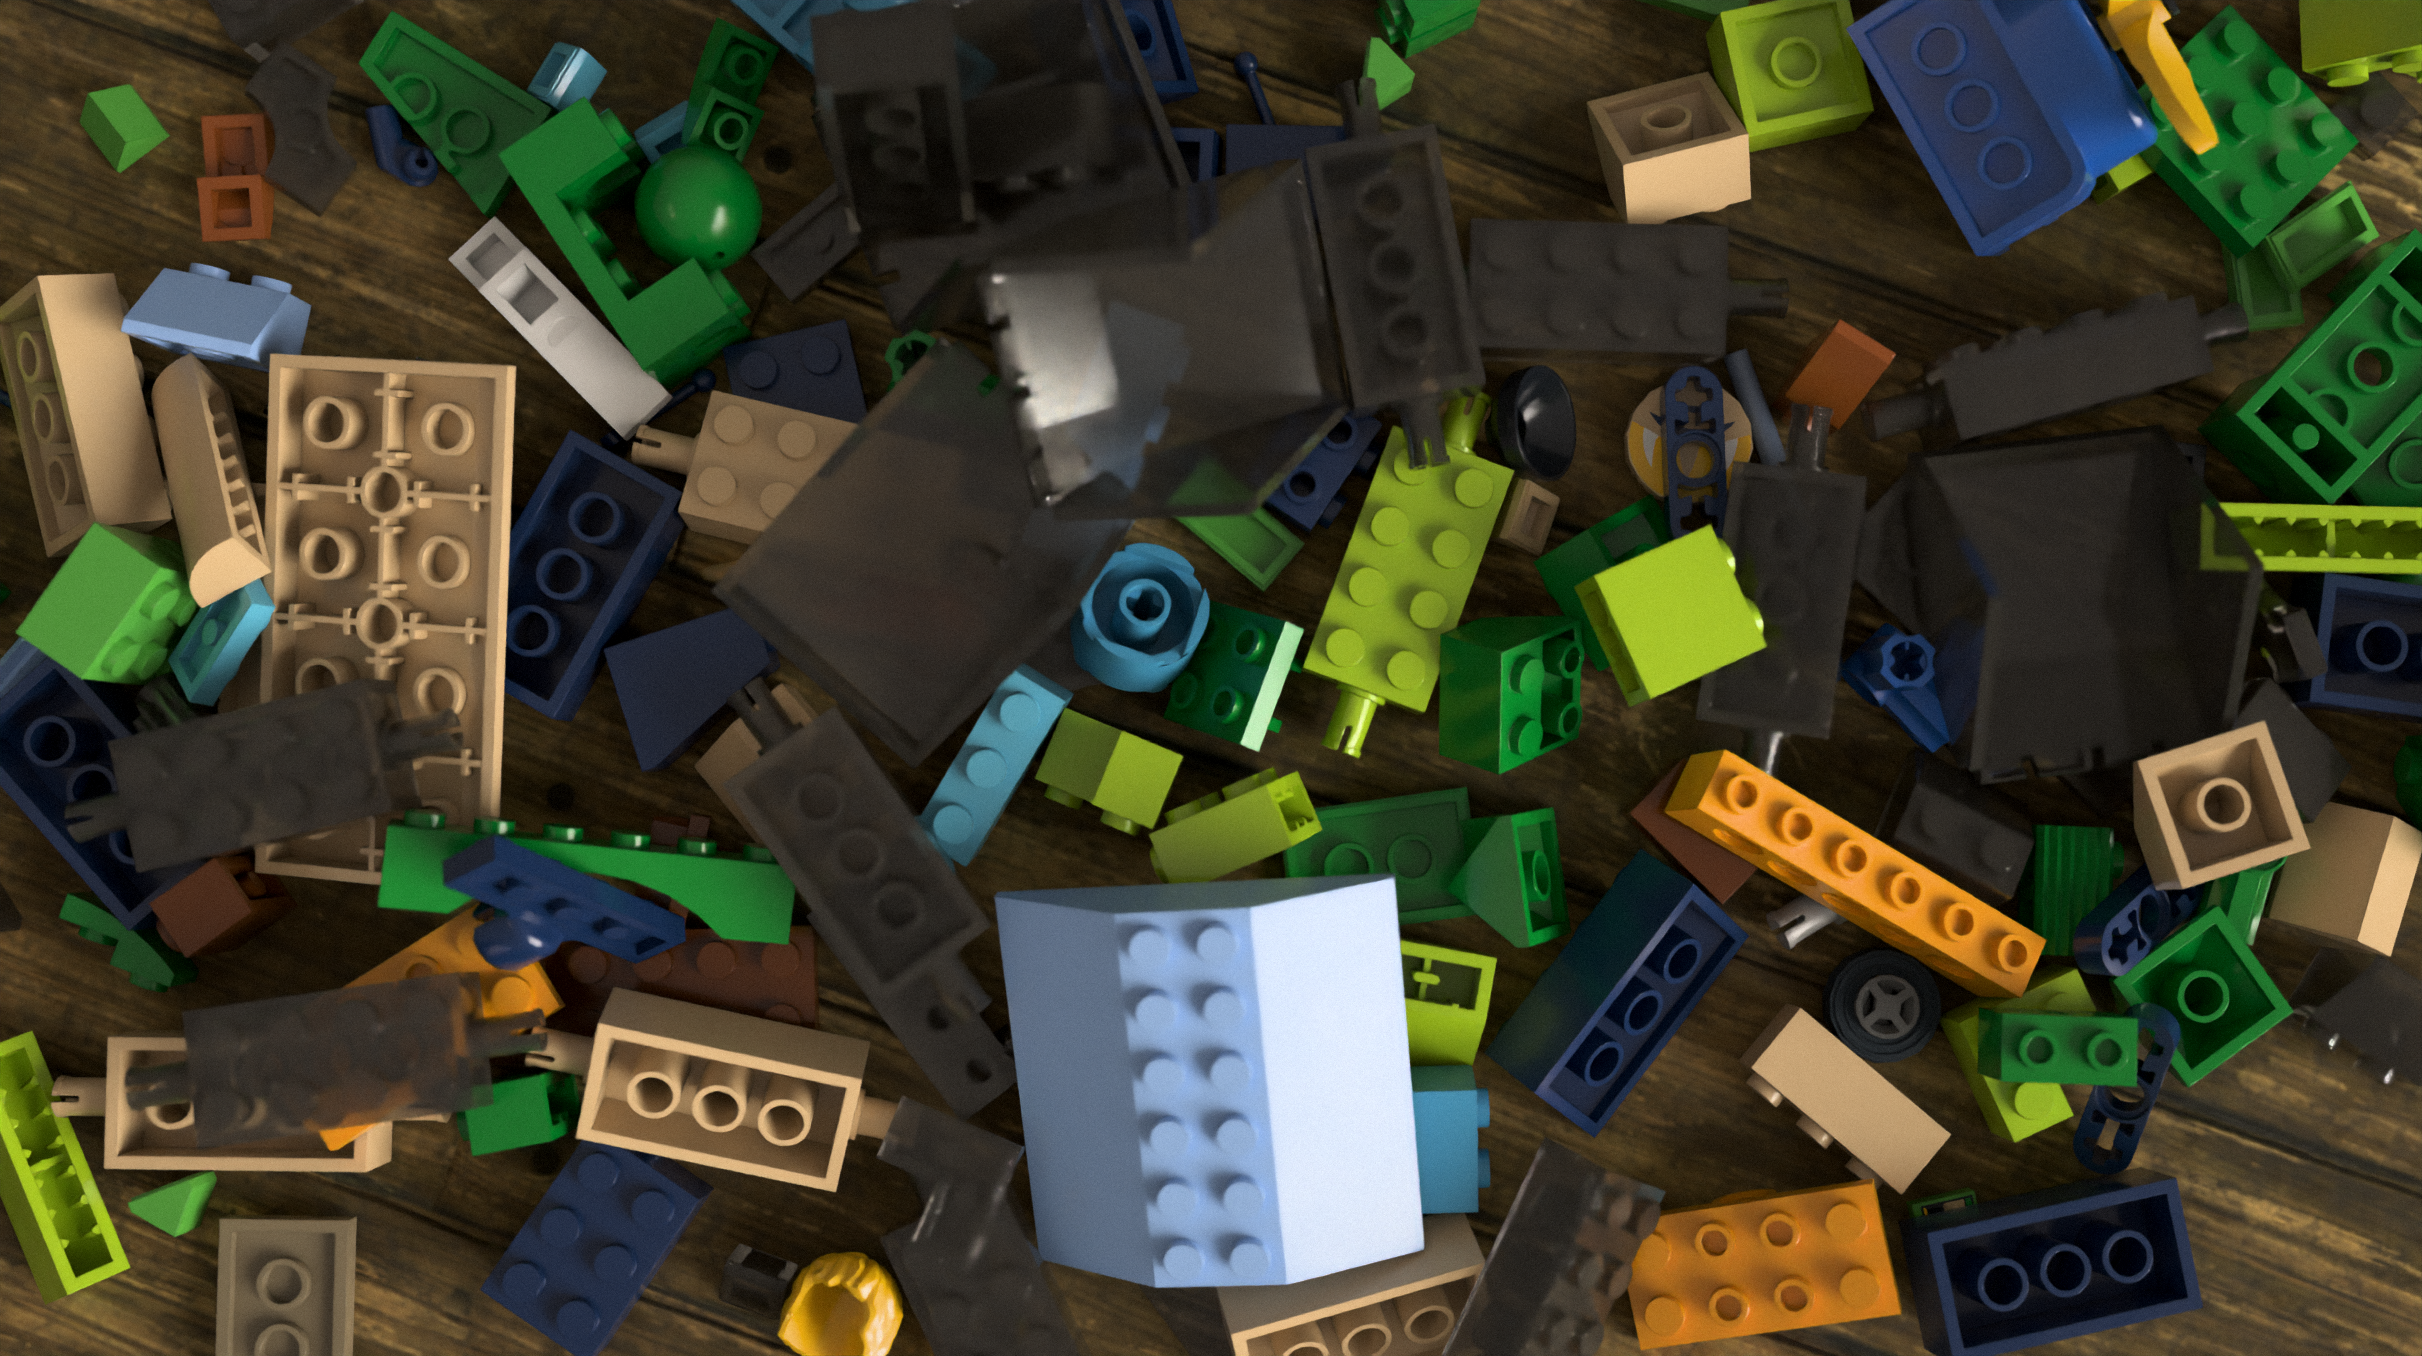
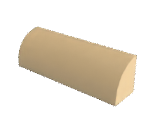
M189 353L170 364L161 372L152 388L151 403L190 590L195 601L204 608L271 572V566L229 388L192 353Z

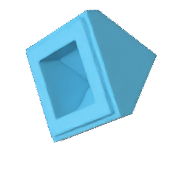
M558 41L550 50L526 91L531 96L551 107L558 114L584 96L590 101L606 75L607 70L582 48Z

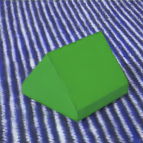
M1371 37L1366 45L1358 112H1361L1360 116L1371 117L1410 92L1415 73L1381 38Z
M130 84L87 94L79 123L117 172H123L170 136L135 88Z
M204 1170L131 1198V1202H128L130 1211L174 1237L196 1229L202 1223L216 1184L214 1170Z

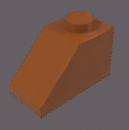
M1839 319L1808 344L1771 406L1784 413L1781 418L1782 422L1795 432L1808 438H1815L1816 434L1826 438L1841 428L1889 366L1896 353Z

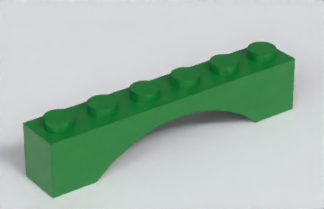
M405 809L404 819L390 818L388 823L378 907L450 913L473 899V897L443 886L442 861L472 846L475 841L481 838L496 835L508 838L514 844L546 858L556 859L562 862L563 865L581 873H596L632 880L664 893L700 916L722 939L788 945L798 866L791 858H782V847L745 843L743 854L717 851L718 841L698 837H678L677 847L650 844L651 834L630 830H611L610 840L584 838V827L562 823H543L542 833L515 831V820L493 816H475L473 826L446 824V813L425 809Z

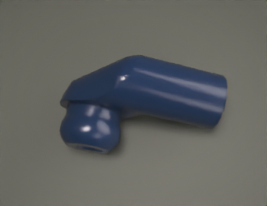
M381 105L366 109L365 115L377 166L383 172L408 186L423 187L432 183L438 174V160L430 149L421 147L403 138L397 109L393 105Z

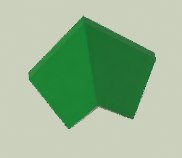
M1554 807L1461 820L1466 863L1447 890L1517 948L1531 947L1571 933Z
M2215 904L2161 941L2128 973L2122 976H2113L2109 979L2118 1014H2123L2125 1010L2135 1004L2152 1003L2167 1009L2176 1018L2180 1026L2181 1036L2168 1071L2183 1086L2188 1088L2294 1012L2220 906ZM2143 1027L2139 1033L2138 1041L2149 1051L2156 1032Z

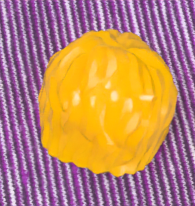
M834 1252L821 1256L802 1269L794 1281L791 1295L785 1300L781 1311V1321L777 1336L780 1337L785 1345H788L793 1351L802 1356H886L890 1351L903 1319L902 1297L897 1283L885 1267L878 1265L875 1260L869 1259L864 1253Z

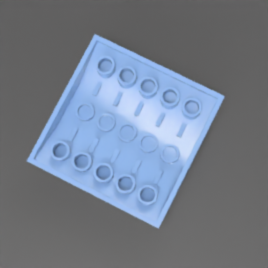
M1394 873L996 893L994 897L1039 1259L1155 1288L1288 1285L1424 1250L1425 1238Z

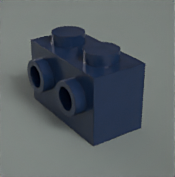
M1319 381L1248 484L1246 494L1307 536L1310 535L1316 524L1328 530L1349 499L1339 492L1353 471L1363 478L1383 450L1384 445L1375 440L1383 424Z

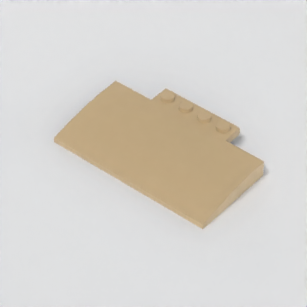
M270 354L266 483L251 482L271 566V572L260 577V580L276 608L271 614L269 624L259 633L241 661L237 674L227 683L218 697L217 737L259 741L255 850L256 873L380 885L388 823L390 818L404 819L405 809H425L444 812L447 814L446 824L473 826L475 816L500 817L516 366Z

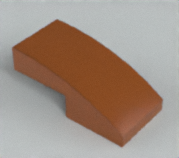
M265 113L200 116L206 177L197 178L202 242L270 239L275 192L272 116Z

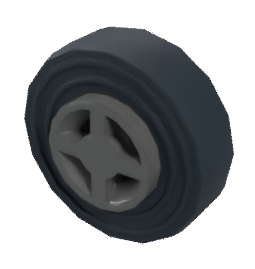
M1889 947L1865 948L1845 957L1830 973L1822 994L1823 1017L1830 1033L1857 1056L1873 1063L1899 1062L1920 1052L1933 1038L1941 1017L1940 992L1930 971L1916 958ZM1871 994L1874 998L1873 1009L1870 1012H1867L1870 1009V1003L1872 1000L1870 996Z

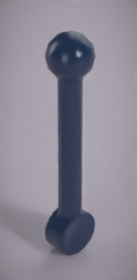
M1241 52L1234 58V69L1239 75L1244 76L1262 124L1276 125L1255 72L1258 67V60L1251 52Z
M707 368L696 370L691 377V381L670 394L673 398L645 425H648L697 392L707 393L712 391L716 385L715 374ZM613 430L602 437L600 442L606 450H610L625 439L616 430Z

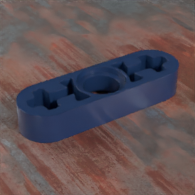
M1688 366L1675 372L1664 383L1660 392L1665 532L1670 542L1692 533L1691 530L1681 529L1680 520L1690 516L1692 513V495L1679 499L1677 488L1686 491H1696L1711 486L1712 496L1703 495L1699 498V514L1701 518L1711 519L1716 537L1723 540L1728 529L1722 386L1718 378L1708 369L1699 366ZM1687 381L1694 382L1696 392L1706 393L1707 401L1702 402L1696 407L1695 424L1699 426L1709 423L1710 433L1703 430H1690L1680 435L1675 434V425L1683 427L1689 422L1687 404L1681 401L1676 402L1675 393L1683 390L1686 387ZM1697 443L1708 451L1711 458V466L1704 477L1690 478L1679 470L1676 456L1682 445Z
M2145 862L2079 922L2073 939L2074 956L2078 966L2088 974L2125 975L2199 906L2202 901L2205 882L2184 889L2167 890V893L2165 890H2156ZM2141 904V922L2139 923V906Z
M2135 1004L2122 1014L2138 1018V1039L2143 1027L2156 1032L2145 1061L2137 1058V1083L2143 1089L2144 1098L2137 1102H2125L2115 1097L2108 1085H2094L2073 1139L2074 1153L2077 1159L2093 1172L2105 1175L2117 1174L2130 1165L2179 1043L2181 1031L2178 1021L2167 1009L2156 1004ZM2108 1118L2120 1123L2110 1150L2098 1145L2099 1137Z

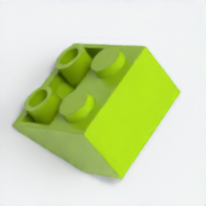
M1400 937L1410 1067L1473 1066L1486 1024L1497 958L1485 952Z

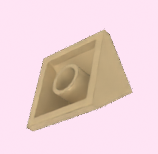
M2300 796L2296 809L2311 848L2288 855L2285 863L2278 868L2263 917L2391 957L2422 853V832L2392 815Z

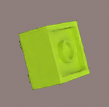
M1776 0L1724 11L1718 14L1706 33L1715 80L1718 88L1748 132L1749 153L1854 131L1874 111L1862 56L1846 30L1847 27L1854 24L1849 0Z

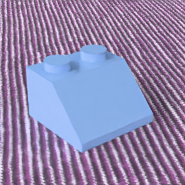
M191 263L189 273L164 268L123 318L121 331L173 354L185 356L192 353L198 359L269 373L270 354L301 355L312 305L290 294L292 285L289 283L253 275L251 285L229 281L230 272L209 265Z

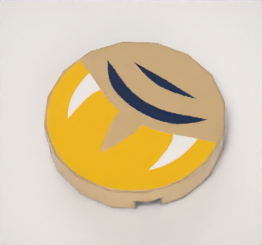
M1687 381L1686 387L1680 392L1675 393L1676 402L1681 401L1687 404L1689 422L1683 427L1675 425V434L1680 435L1690 430H1703L1710 433L1709 423L1699 426L1695 424L1696 407L1702 402L1707 401L1706 393L1696 392L1694 382ZM1663 386L1648 393L1630 415L1623 437L1625 461L1632 475H1635L1638 482L1645 487L1643 488L1660 501H1664L1660 422V392ZM1722 388L1727 492H1729L1746 472L1753 450L1751 424L1741 404ZM1687 443L1679 448L1676 463L1679 470L1685 476L1701 478L1708 473L1711 466V458L1708 451L1702 445ZM1707 486L1696 491H1686L1677 488L1678 498L1682 499L1692 495V505H1699L1700 497L1703 495L1712 496V487Z

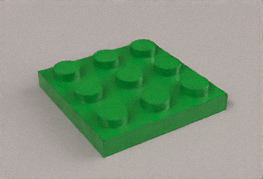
M2228 4L2178 50L2191 73L2195 89L2209 114L2218 136V143L2201 154L2196 153L2178 134L2158 104L2147 83L2144 82L2137 90L2153 118L2158 136L2155 143L2140 152L2139 155L2239 259L2254 249L2360 141L2240 14Z

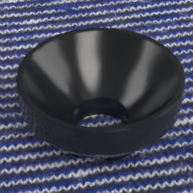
M1545 365L1529 366L1511 373L1500 387L1495 399L1492 400L1489 417L1485 420V433L1489 446L1495 448L1500 460L1509 469L1515 470L1514 473L1523 480L1551 482L1560 479L1570 467L1576 446V419L1570 394L1561 377L1553 369Z

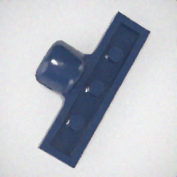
M492 835L475 841L472 846L442 861L443 886L481 901L472 913V917L476 920L482 919L486 921L492 916L494 917V919L474 928L473 942L484 960L497 969L518 971L555 953L561 942L570 940L586 943L635 964L686 941L684 917L663 909L650 900L640 899L615 888L604 880L592 878L569 868L556 859L546 858L514 844L512 840L505 837Z

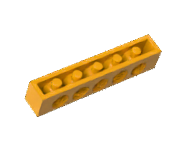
M1726 749L1691 755L1664 812L1898 950L1916 958L1922 964L1979 997L2022 998L2047 941Z

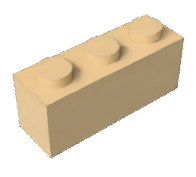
M1786 1003L1739 1059V1062L1753 1073L1746 1081L1747 1085L1776 1108L1784 1099L1802 1115L1795 1125L1825 1150L1832 1142L1836 1143L1852 1157L1845 1167L1860 1180L1874 1178L1876 1191L1884 1184L1902 1195L1951 1136L1948 1131L1802 1008Z

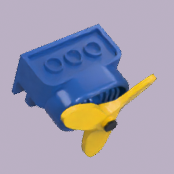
M1890 0L1847 27L1846 30L1976 256H2000L2010 250L2008 246L2043 225H2049L2056 221L2060 215L2078 206L2090 196L2097 177L2152 146L2157 140L2158 131L2153 118L2116 54V51L2122 47L2130 62L2142 75L2158 104L2188 146L2196 153L2201 154L2218 143V136L2209 114L2195 89L2191 73L2163 22L2171 18L2170 10L2174 16L2181 12L2175 0H2097L2103 11L2097 17L2093 15L2085 0Z

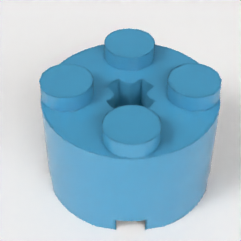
M1150 543L1126 545L1124 550L1108 556L1105 554L1095 561L1082 583L1070 624L1071 642L1074 648L1073 655L1080 668L1088 671L1092 676L1108 686L1130 692H1159L1175 680L1191 661L1207 626L1210 611L1206 589L1203 591L1194 575L1195 569L1175 551ZM1133 615L1144 618V621L1135 618Z

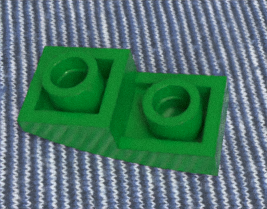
M717 17L693 81L681 143L687 146L696 145L714 148L736 158L742 164L765 112L754 106L779 51V47Z
M94 891L67 894L58 918L80 925L78 935L87 940L116 946L109 965L131 972L128 979L130 983L151 991L167 992L169 987L194 983L196 981L199 969L190 957L186 958L183 953H178L170 948L160 936L157 928L128 931Z

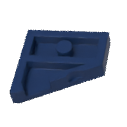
M846 319L722 348L733 395L867 427L872 426L850 326Z

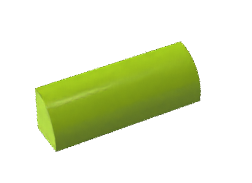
M2209 502L2178 511L2183 549L2190 563L2198 569L2422 575V507Z
M30 1031L0 1042V1196L43 1301L47 1305L131 1267L69 1118L56 1117L53 1113L51 1102L61 1101L60 1096H51L54 1082L34 1033Z

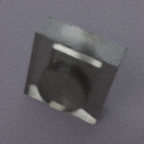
M2379 71L2370 72L2368 81L2352 85L2328 108L2359 140V143L2352 151L2362 162L2379 152L2419 114Z

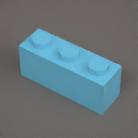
M1021 661L1011 666L910 834L967 867L980 852L1074 693Z

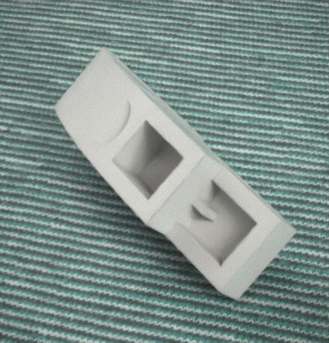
M495 216L449 258V261L626 441L637 432L640 425H645L673 398L658 381L641 369L633 355Z

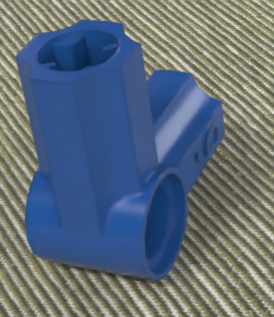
M1884 623L1839 666V672L1851 688L1874 707H1882L1926 753H1933L1939 747L1949 742L1965 727V723L1971 717V714L1934 677L1936 674L1933 668L1935 648L1921 634L1906 636L1893 625Z

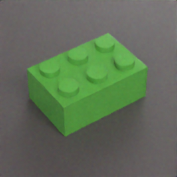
M94 521L20 625L16 634L81 679L164 687L166 683H171L177 679L168 659L201 608L193 598L190 590L181 545L172 540Z

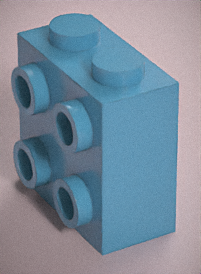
M1472 1065L1412 1066L1410 1069L1422 1214L1479 1212L1478 1188L1490 1187L1488 1148H1478V1128L1489 1127L1490 1123L1488 1089L1476 1087Z

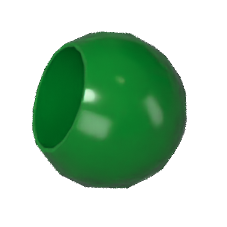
M687 146L677 148L660 156L648 167L635 193L634 205L638 232L659 260L675 268L680 267L694 257L707 273L716 267L723 270L737 263L750 251L762 225L763 208L760 191L752 176L739 160L711 147Z

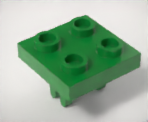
M1209 600L1210 611L1207 626L1191 661L1172 686L1170 700L1163 718L1259 752L1266 731L1270 730L1279 733L1283 721L1273 718L1272 715L1289 670L1301 674L1304 661L1295 658L1294 655L1304 629L1284 620Z

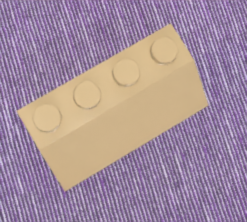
M114 273L38 275L0 307V359L47 558L72 554L94 521L148 534L172 519L171 510L173 504L168 480L162 476L156 452L159 443L157 427L154 419L147 414L142 393L144 370L138 356L133 355L129 334L121 331L123 318L129 312V307L125 297L118 292Z
M1439 1213L1424 1217L1425 1248L1422 1251L1288 1285L1215 1286L1232 1356H1479L1497 1351L1486 1261L1465 1213Z

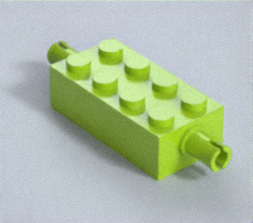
M1453 386L1452 396L1436 437L1426 438L1393 425L1301 669L1302 672L1337 684L1336 689L1340 690L1341 694L1325 737L1322 738L1320 744L1330 749L1338 750L1345 728L1348 726L1350 727V732L1342 753L1355 758H1360V750L1377 705L1384 706L1385 703L1417 715L1425 713L1440 673V634L1457 627L1515 471L1477 457V454L1472 451L1488 406L1492 403V398L1478 391L1473 398L1468 415H1464L1463 411L1472 388L1466 386Z

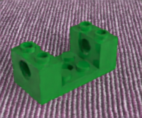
M584 96L497 154L641 369L667 389H673L691 377L696 370L706 367L722 356V348L740 344L753 335L742 319L752 312L733 283L726 279L718 267L707 273L693 257L645 289L637 276L631 270L628 272L617 257L613 260L610 258L612 254L618 251V248L601 223L596 218L593 220V218L639 187L645 174L637 162L646 157L631 132L624 124H621L610 108L599 113Z
M2416 228L2369 250L2326 294L2335 303L2327 314L2269 373L2239 384L2197 428L2214 447L2274 504L2332 505L2422 412V234ZM2360 352L2372 354L2381 365V377L2375 386L2362 383L2355 374L2354 361Z

